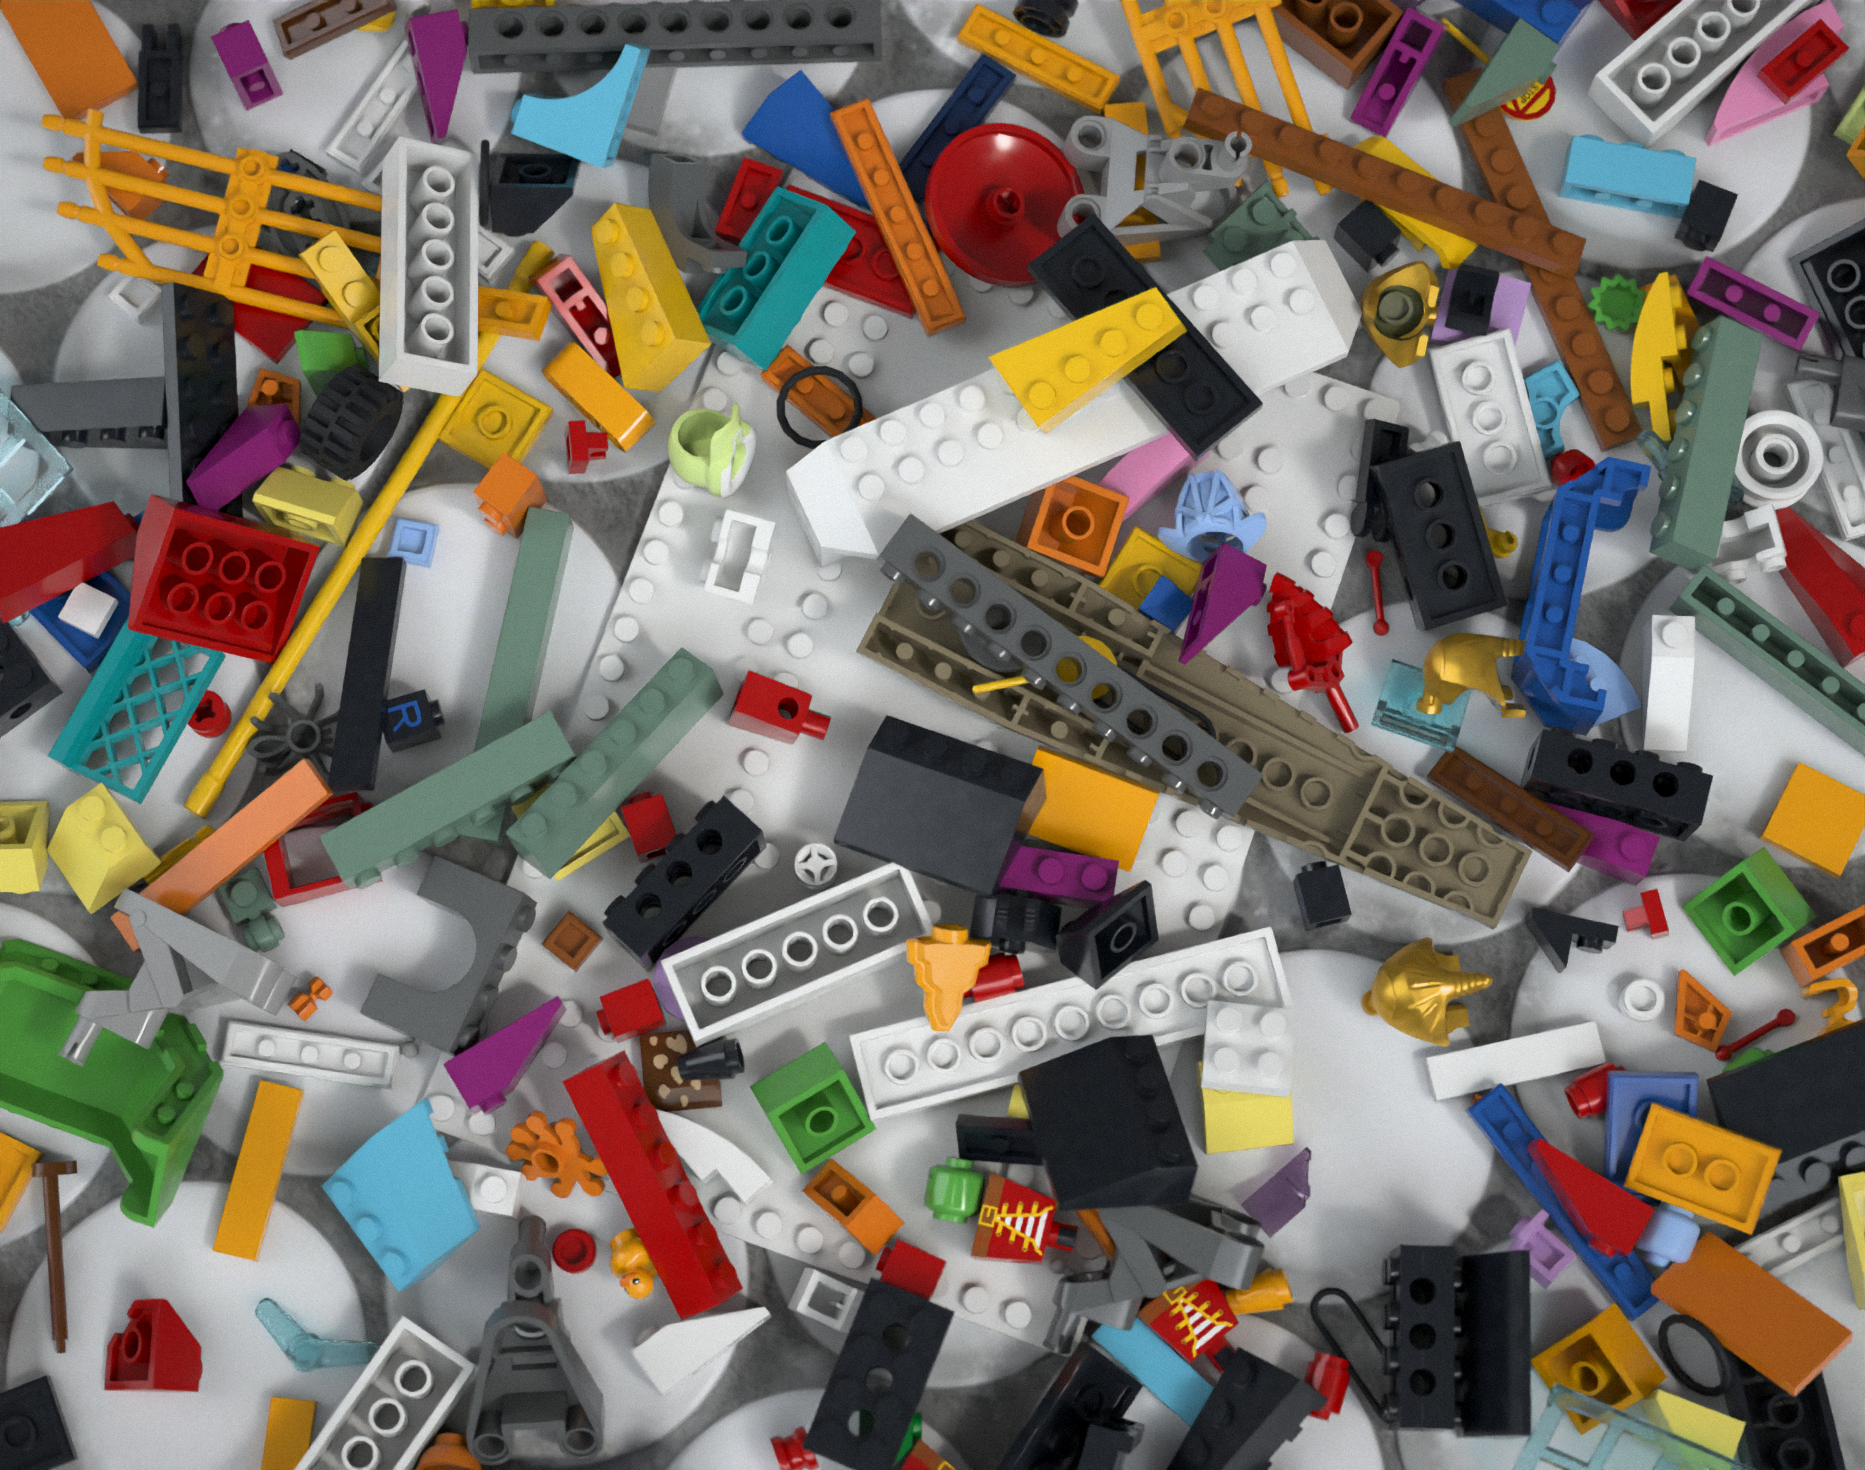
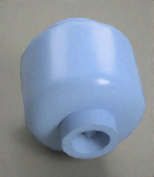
M1661 1201L1660 1206H1650L1655 1210L1636 1242L1637 1247L1646 1252L1643 1260L1665 1270L1670 1267L1671 1263L1686 1262L1700 1234V1227L1693 1220L1695 1213Z

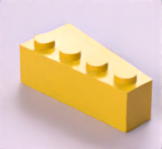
M614 203L590 230L624 388L661 392L711 345V342L651 209Z
M1155 287L988 358L1038 428L1047 434L1187 330Z

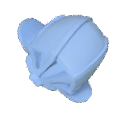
M1216 470V472H1202L1187 476V480L1179 495L1178 505L1175 508L1176 530L1159 527L1157 536L1170 550L1193 561L1203 563L1212 554L1210 552H1214L1223 542L1246 553L1264 534L1267 521L1265 514L1262 512L1250 516L1236 486L1226 474ZM1199 536L1218 539V543L1202 541L1199 539ZM1231 536H1236L1232 540L1227 541V538Z

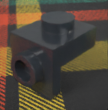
M1466 264L1458 266L1450 293L1445 327L1486 336L1490 324L1494 294L1499 281V272Z

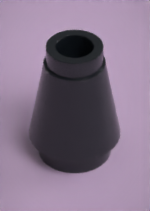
M723 1036L677 1056V1065L682 1081L735 1079V1074L745 1071L744 1057L737 1038L728 1040L726 1036Z

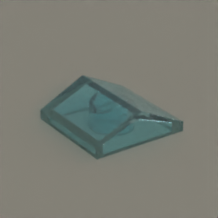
M1392 659L1374 710L1371 725L1453 753L1472 690L1460 694L1450 706L1443 704L1440 714L1420 712L1416 709L1417 699L1423 696L1425 685L1422 669Z

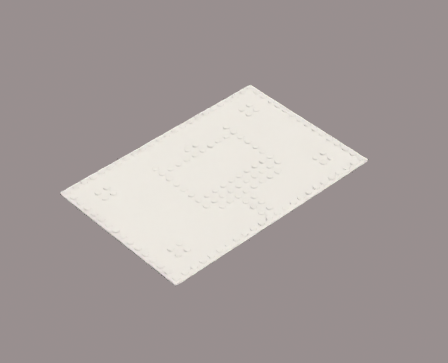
M941 249L939 257L966 315V323L927 338L916 311L913 319H909L822 286L803 313L800 322L794 327L780 348L779 353L788 344L813 366H828L842 371L855 382L862 396L863 407L876 418H880L994 369L995 366L988 358L989 356L1072 321L1039 283L1021 287H1003L985 283L957 267ZM715 345L691 410L701 408L716 410L730 418L732 415V405L738 403L741 419L755 429L757 448L754 461L738 490L727 498L716 497L710 493L709 489L686 483L678 476L671 463L669 464L564 735L577 758L681 647L713 669L724 695L615 810L628 830L621 807L629 805L628 800L645 792H653L654 796L662 794L676 834L682 831L687 834L698 823L695 820L698 812L709 801L713 800L717 803L725 796L763 831L767 847L680 939L693 936L713 939L823 892L810 891L804 888L798 881L794 868L795 857L805 845L822 843L835 853L838 862V877L835 883L828 889L889 864L888 862L834 844L833 839L866 750L886 715L1029 764L1032 763L1039 745L1086 762L1010 731L856 652L875 614L879 613L894 582L880 572V568L883 565L875 559L848 556L828 566L821 567L787 494L786 471L814 449L796 444L783 432L777 419L776 401L779 394L760 379V373L763 370L738 359L718 345ZM1315 372L1306 374L1258 395L1257 397L1263 402L1261 410L1213 447L1207 459L1121 523L1107 566L1108 569L1135 525L1157 538L1159 527L1176 530L1175 508L1178 505L1179 495L1189 474L1216 472V470L1226 474L1238 489L1250 516L1258 512L1265 514L1267 521L1266 530L1262 537L1245 554L1267 564L1263 581L1267 588L1257 606L1251 605L1203 650L1207 651V655L1228 667L1230 665L1243 673V677L1265 689L1266 687L1279 695V699L1296 709L1303 690L1294 691L1289 686L1287 675L1292 670V667H1278L1273 656L1276 651L1272 636H1268L1267 626L1270 624V613H1267V604L1272 600L1273 593H1269L1272 579L1276 572L1296 581L1294 585L1301 586L1303 590H1309L1315 595L1313 599L1322 607L1327 606L1331 611L1356 538L1351 533L1350 524L1352 523V511L1358 504L1355 503L1365 421L1378 419L1395 424L1400 409V404L1395 399ZM825 375L852 397L848 387L839 379ZM785 401V416L791 428L800 436L814 441L831 439L830 436L788 401ZM1129 452L1074 476L1097 485ZM1030 495L974 518L972 521L1015 542ZM726 509L776 523V531L772 536L770 546H773L769 567L763 586L759 585L757 599L753 605L705 592V583L700 582L704 561L706 558L714 559L718 543L711 541L717 517L724 518ZM1199 536V539L1202 541L1218 543V539ZM1231 536L1227 538V541L1232 540L1236 536ZM1079 574L1097 585L1101 580L1098 577ZM1189 617L1176 634L1181 639H1184ZM748 670L811 694L812 700L809 709L831 716L824 740L822 741L800 733L794 744H787L727 725L740 684ZM783 709L778 710L782 717L791 719L789 712ZM1160 792L1131 872L1119 868L1117 871L1114 896L1143 880H1147L1152 886L1159 940L1132 962L1218 940L1255 830L1221 816L1218 820H1215L1198 807ZM1027 834L1021 845L1082 855ZM630 836L557 881L554 876L551 879L547 878L518 854L506 885L526 893L537 902L535 907L536 917L529 931L523 933L516 947V961L513 967L504 973L499 983L497 1001L494 1007L489 1012H486L479 1026L480 1036L476 1044L557 996L567 1010L514 1091L505 1096L507 1103L487 1115H484L482 1111L474 1114L468 1108L443 1065L454 1058V1056L442 1051L423 1100L429 1099L434 1113L429 1114L435 1130L506 1155L505 1150L513 1140L510 1131L517 1123L526 1124L529 1114L536 1110L546 1115L547 1124L558 1122L559 1119L564 1117L574 1120L577 1124L575 1135L582 1147V1152L593 1158L598 1155L562 1081L589 1066L625 1050L644 1088L640 1035L617 1043L613 1033L604 1035L596 1011L603 1009L599 997L647 978H649L654 988L653 977L656 964L647 972L609 936L602 922L607 918L604 915L607 907L620 895L626 898L638 886L634 881L641 871L651 863L657 866L665 856L641 864ZM710 846L704 851V854H715L721 849V846ZM909 870L932 923H948L968 927L969 938L975 897L978 894ZM684 876L677 879L674 886L680 887L688 884L691 877ZM1052 904L1062 907L1059 932L1065 924L1074 921L1088 910ZM661 908L649 909L643 918L650 919L656 917L660 913ZM568 911L572 912L604 939L576 973L541 944ZM991 946L989 956L1001 953L1002 951L998 950L999 947ZM1057 946L1056 953L1025 951L1024 954H1016L1025 987L1015 989V992L1077 977L1076 974L1060 963ZM905 959L726 1036L728 1040L738 1039L744 1057L745 1071L735 1074V1079H720L722 1106L668 1112L700 1124L727 1139L752 1158L773 1181L772 1185L746 1206L719 1173L708 1183L704 1184L678 1154V1158L691 1184L695 1187L698 1198L711 1224L717 1232L868 1285L871 1277L877 1280L880 1279L882 1273L876 1271L875 1268L885 1246L894 1248L897 1239L946 1261V1267L930 1302L955 1311L954 1317L1051 1351L1043 1345V1341L1047 1336L1057 1308L1053 1304L1052 1299L1059 1280L1065 1277V1275L1053 1273L1049 1268L1050 1261L1054 1257H1061L1066 1261L1067 1267L1076 1273L1104 1270L1108 1260L1074 1210L1057 1211L1056 1207L1053 1216L1054 1221L1078 1226L1072 1253L1046 1246L1042 1265L970 1259L990 1174H998L1054 1199L1044 1166L973 1161L972 1169L984 1175L985 1185L981 1210L976 1216L968 1217L967 1223H956L932 1218L933 1211L929 1210L924 1204L929 1169L934 1165H945L947 1157L959 1158L955 1124L958 1115L1007 1117L1014 1085L874 1121L873 1124L876 1130L802 1175L750 1089L751 1085L826 1042L844 1069L868 1113L849 1035L926 1016L923 1009L924 990L915 983L914 965ZM963 996L962 1006L974 1003L972 996L967 998ZM660 1004L667 1025L644 1034L688 1030L685 1021H681L668 1014ZM1182 1042L1157 1048L1168 1080H1170ZM831 1158L872 1190L904 1222L903 1226L876 1256L852 1238L802 1192ZM589 1172L592 1177L601 1178L605 1182L606 1187L604 1191L619 1196L608 1173L605 1176H599ZM1081 1318L1070 1354L1058 1353L1062 1334L1059 1336L1055 1350L1051 1352L1071 1357L1080 1342L1087 1318Z

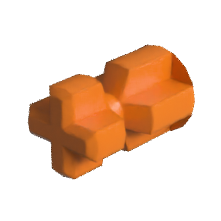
M315 976L308 983L310 989L308 994L299 992L287 1004L303 1021H306L317 1010L315 1003L317 999L326 1001L333 994L331 988L318 976Z

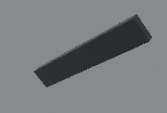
M403 557L362 558L328 785L332 791H374L407 567Z

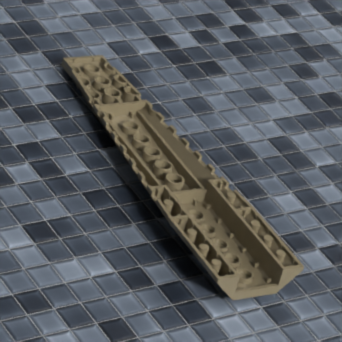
M972 520L940 533L942 537L1074 635L1089 636L1104 643L1112 651L1117 661V666L1200 711L1210 719L1216 731V740L1264 775L1233 818H1228V820L1448 910H1455L1492 930L1497 927L1533 852L1532 850L1494 832L1490 824L1413 777H1407L1392 768L1393 765L1375 754L1371 755L1356 746L1354 741L1341 733L1337 734L1328 729L1305 711H1299L1279 699V695L1266 687L1263 689L1243 677V673L1230 665L1227 667L1207 655V651L1201 650L1186 665L1179 662L1183 639L1171 633V629L1158 621L1150 620L1135 611V607L1091 580ZM920 555L916 557L914 566L919 575L926 578L936 575L937 564L931 556ZM904 581L901 586L896 583L893 584L879 613L875 614L856 650L857 653L1010 731L1196 806L1199 801L1197 797L1187 790L1183 794L1173 790L1161 780L1164 773L1152 764L1145 768L1135 762L1126 754L1129 749L1128 746L1117 738L1110 742L1100 736L1091 728L1094 721L1081 711L1078 716H1075L1056 702L1059 695L1046 685L1042 690L1027 683L978 694L973 693L972 688L975 685L1021 676L1024 669L1015 672H1000L981 665L969 655L962 643L960 631L950 623L954 617L940 607L936 612L926 607L915 597L918 591ZM955 581L951 584L950 595L957 603L966 604L972 599V589L966 582ZM1110 690L1099 698L1109 706L1112 703V693ZM1161 698L1209 734V730L1203 721ZM1131 711L1127 719L1146 731V717L1139 711ZM1129 728V730H1130L1132 733L1137 734L1136 732H1134L1132 729ZM1167 737L1163 745L1181 756V743L1174 737ZM1163 752L1164 756L1171 761H1176ZM1204 762L1198 768L1197 777L1202 785L1211 787L1216 782L1217 772L1211 764Z

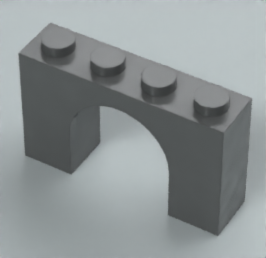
M435 855L416 895L430 905L466 919L470 923L476 938V954L473 964L461 981L439 992L419 991L378 973L360 1013L378 1024L456 1057L476 1045L480 1036L479 1026L485 1013L489 1012L497 1001L499 983L504 973L508 972L516 961V947L523 933L529 931L534 923L537 902L520 890Z

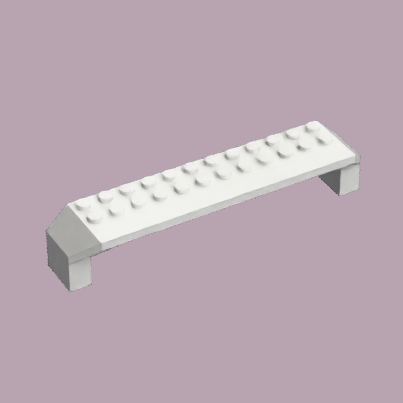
M1326 240L1290 241L1167 294L1256 396L1346 358L1362 315V311ZM994 368L824 441L786 471L787 494L822 568L848 556L876 560L910 513L940 534L1170 434V432L1129 385L1121 379L1045 434L1035 424L998 370Z

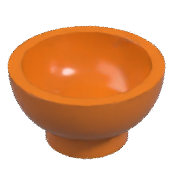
M454 1433L436 1436L435 1445L423 1453L417 1466V1470H482L481 1463L468 1450L467 1437Z

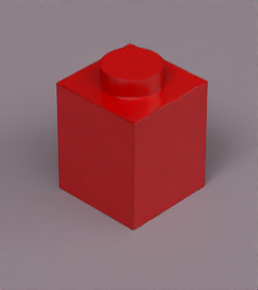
M645 792L628 800L629 805L621 807L640 863L642 864L667 855L668 853L665 851V848L677 834L663 795L654 796L653 792Z
M649 978L599 997L603 1009L596 1011L601 1028L605 1036L613 1033L617 1043L667 1025Z
M897 1239L894 1248L885 1246L875 1270L882 1273L879 1281L930 1301L946 1267V1261Z

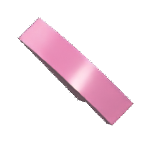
M1831 0L1822 2L1804 11L1780 27L1745 62L1729 86L1705 138L1708 146L1820 101L1829 86L1824 74L1818 77L1787 105L1757 75L1760 69L1819 19H1822L1838 37L1840 36L1844 25Z
M1170 433L1131 450L1097 485L1129 497L1122 520L1123 523L1210 456L1211 450L1195 461Z

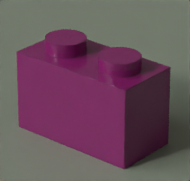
M249 20L242 23L228 24L218 34L211 36L246 111L283 95Z

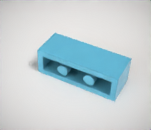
M1591 134L1581 135L1580 137L1573 136L1566 151L1559 197L1681 219L1690 201L1696 158L1688 157L1683 152L1674 149L1663 151L1645 149L1643 145L1636 142L1617 144L1606 142L1601 137Z

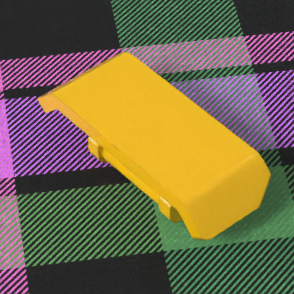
M1372 136L1352 146L1437 180L1384 137ZM1361 198L1359 204L1362 203L1365 199ZM1374 203L1402 231L1401 235L1412 243L1411 246L1419 253L1427 245L1437 253L1444 269L1455 270L1479 245Z

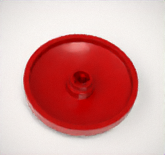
M991 123L976 126L963 132L952 140L939 154L927 178L925 209L935 240L942 251L957 267L985 283L1003 287H1021L1038 283L1027 271L1028 264L1061 239L1058 234L1057 224L1067 202L1072 197L1085 193L1075 168L1068 163L1064 153L1046 137L1019 125ZM1081 215L1072 216L1078 225L1086 219Z

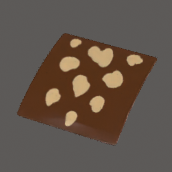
M689 1030L640 1035L644 1090L655 1109L673 1112L722 1106L720 1079L682 1081L680 1077L677 1056L696 1049Z

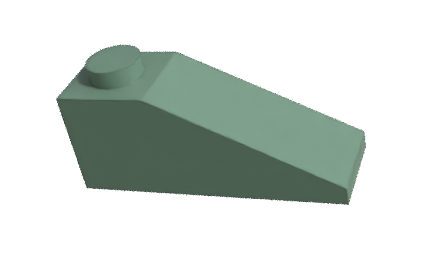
M1519 18L1504 36L1448 123L1456 127L1526 94L1536 81L1543 85L1557 66L1551 60L1560 46Z

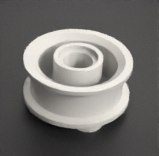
M1768 410L1747 418L1744 424L1731 491L1741 501L1755 508L1773 504L1775 510L1799 501L1817 480L1822 469L1823 449L1817 433L1805 420L1786 411ZM1763 453L1776 454L1780 458L1782 466L1772 467L1768 465L1764 460Z

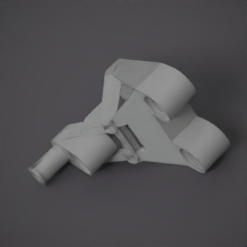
M1083 116L1077 119L1063 146L1064 156L1068 163L1075 168L1102 172L1100 196L1078 194L1072 197L1067 202L1057 224L1059 236L1061 238L1078 226L1072 216L1081 215L1088 218L1093 213L1123 246L1207 236L1237 208L1238 195L1234 184L1246 170L1248 163L1247 155L1252 149L1250 137L1246 133L1241 132L1239 138L1236 139L1237 131H1234L1226 137L1225 141L1189 136L1167 139L1159 135L1148 136L1113 118ZM1078 138H1089L1096 147H1084ZM1138 154L1146 157L1145 183L1143 190L1134 191L1136 158ZM1159 167H1160L1161 175H1162L1164 181H1166L1167 183H1163V182H1162V180H1161V178H1160V176H1159ZM1219 189L1225 199V213L1222 217L1215 220L1190 208L1195 199L1196 192ZM1141 206L1168 223L1115 227Z
M124 888L114 908L130 916V924L145 961L129 990L87 991L84 993L74 1011L80 1016L61 1051L59 1050L58 1055L83 1067L103 1027L148 1050L168 1014L187 1015L196 1009L243 999L277 1016L297 977L285 971V967ZM183 956L216 982L193 991Z

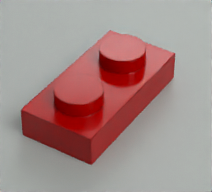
M1819 19L1760 69L1757 77L1787 105L1847 53L1849 47L1822 19Z
M744 157L715 228V234L720 238L739 244L775 188L780 186L783 170Z

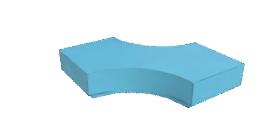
M1560 360L1523 378L1545 462L1552 459L1556 454L1563 453L1565 448L1560 435L1561 416L1564 410L1580 396Z

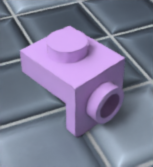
M1542 1209L1532 1220L1525 1215L1509 1233V1236L1514 1241L1507 1251L1530 1250V1277L1544 1289H1547L1573 1262L1577 1254L1543 1226L1549 1214Z

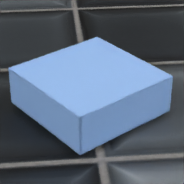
M397 517L388 558L403 557L406 564L431 568L440 530L438 524Z

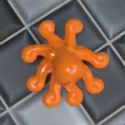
M535 1110L527 1117L526 1124L517 1123L510 1131L513 1140L505 1150L506 1155L514 1161L521 1160L522 1158L526 1159L520 1171L526 1176L527 1180L534 1181L538 1177L558 1178L552 1183L550 1191L559 1198H567L573 1191L576 1181L587 1195L593 1197L600 1196L606 1187L605 1182L601 1178L592 1177L589 1173L591 1172L599 1176L607 1175L599 1155L593 1158L582 1152V1147L575 1135L577 1124L571 1118L564 1117L559 1119L558 1122L547 1124L546 1115Z

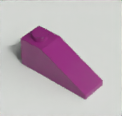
M1414 6L1408 7L1349 119L1386 138L1431 62L1450 25Z
M458 9L411 17L404 27L432 144L441 145L446 138L467 53L466 46H469V27L466 21H460Z
M287 404L248 407L244 409L186 480L200 507L215 511L219 510L288 459L300 443L301 431Z
M1224 542L1202 563L1178 659L1179 662L1186 665L1251 605L1255 607L1260 603L1267 588V585L1263 583L1267 564Z
M1545 802L1594 834V840L1577 861L1578 864L1635 886L1646 877L1660 839L1659 836L1617 820Z
M558 996L443 1064L468 1108L474 1114L482 1111L484 1115H487L507 1103L505 1096L514 1091L567 1010Z

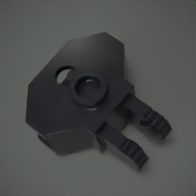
M1008 889L1007 895L998 893L992 899L976 895L969 938L990 941L992 943L991 946L999 947V951L1010 954H1024L1025 951L1056 953V935L1059 932L1062 907L1042 902L1040 899H1033L1032 892L1021 889Z

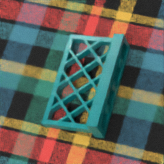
M128 616L49 752L48 757L65 769L77 775H82L98 784L102 782L106 788L142 804L226 655L220 651L171 640L174 653L154 660L152 648L159 637L128 629ZM181 644L187 646V648L182 649ZM199 653L209 657L201 672L188 676L184 659ZM176 662L180 679L160 686L157 669ZM149 672L152 690L133 697L131 691L133 681L136 677ZM183 689L185 701L181 708L167 713L163 696ZM155 699L159 716L139 724L135 706ZM127 710L131 727L112 734L109 723L114 714ZM162 726L164 737L159 746L146 750L142 733ZM134 736L138 754L118 761L114 743ZM106 746L110 764L95 770L86 767L85 765L92 752ZM140 763L142 776L134 790L124 786L120 770ZM112 774L113 780L106 777V775Z

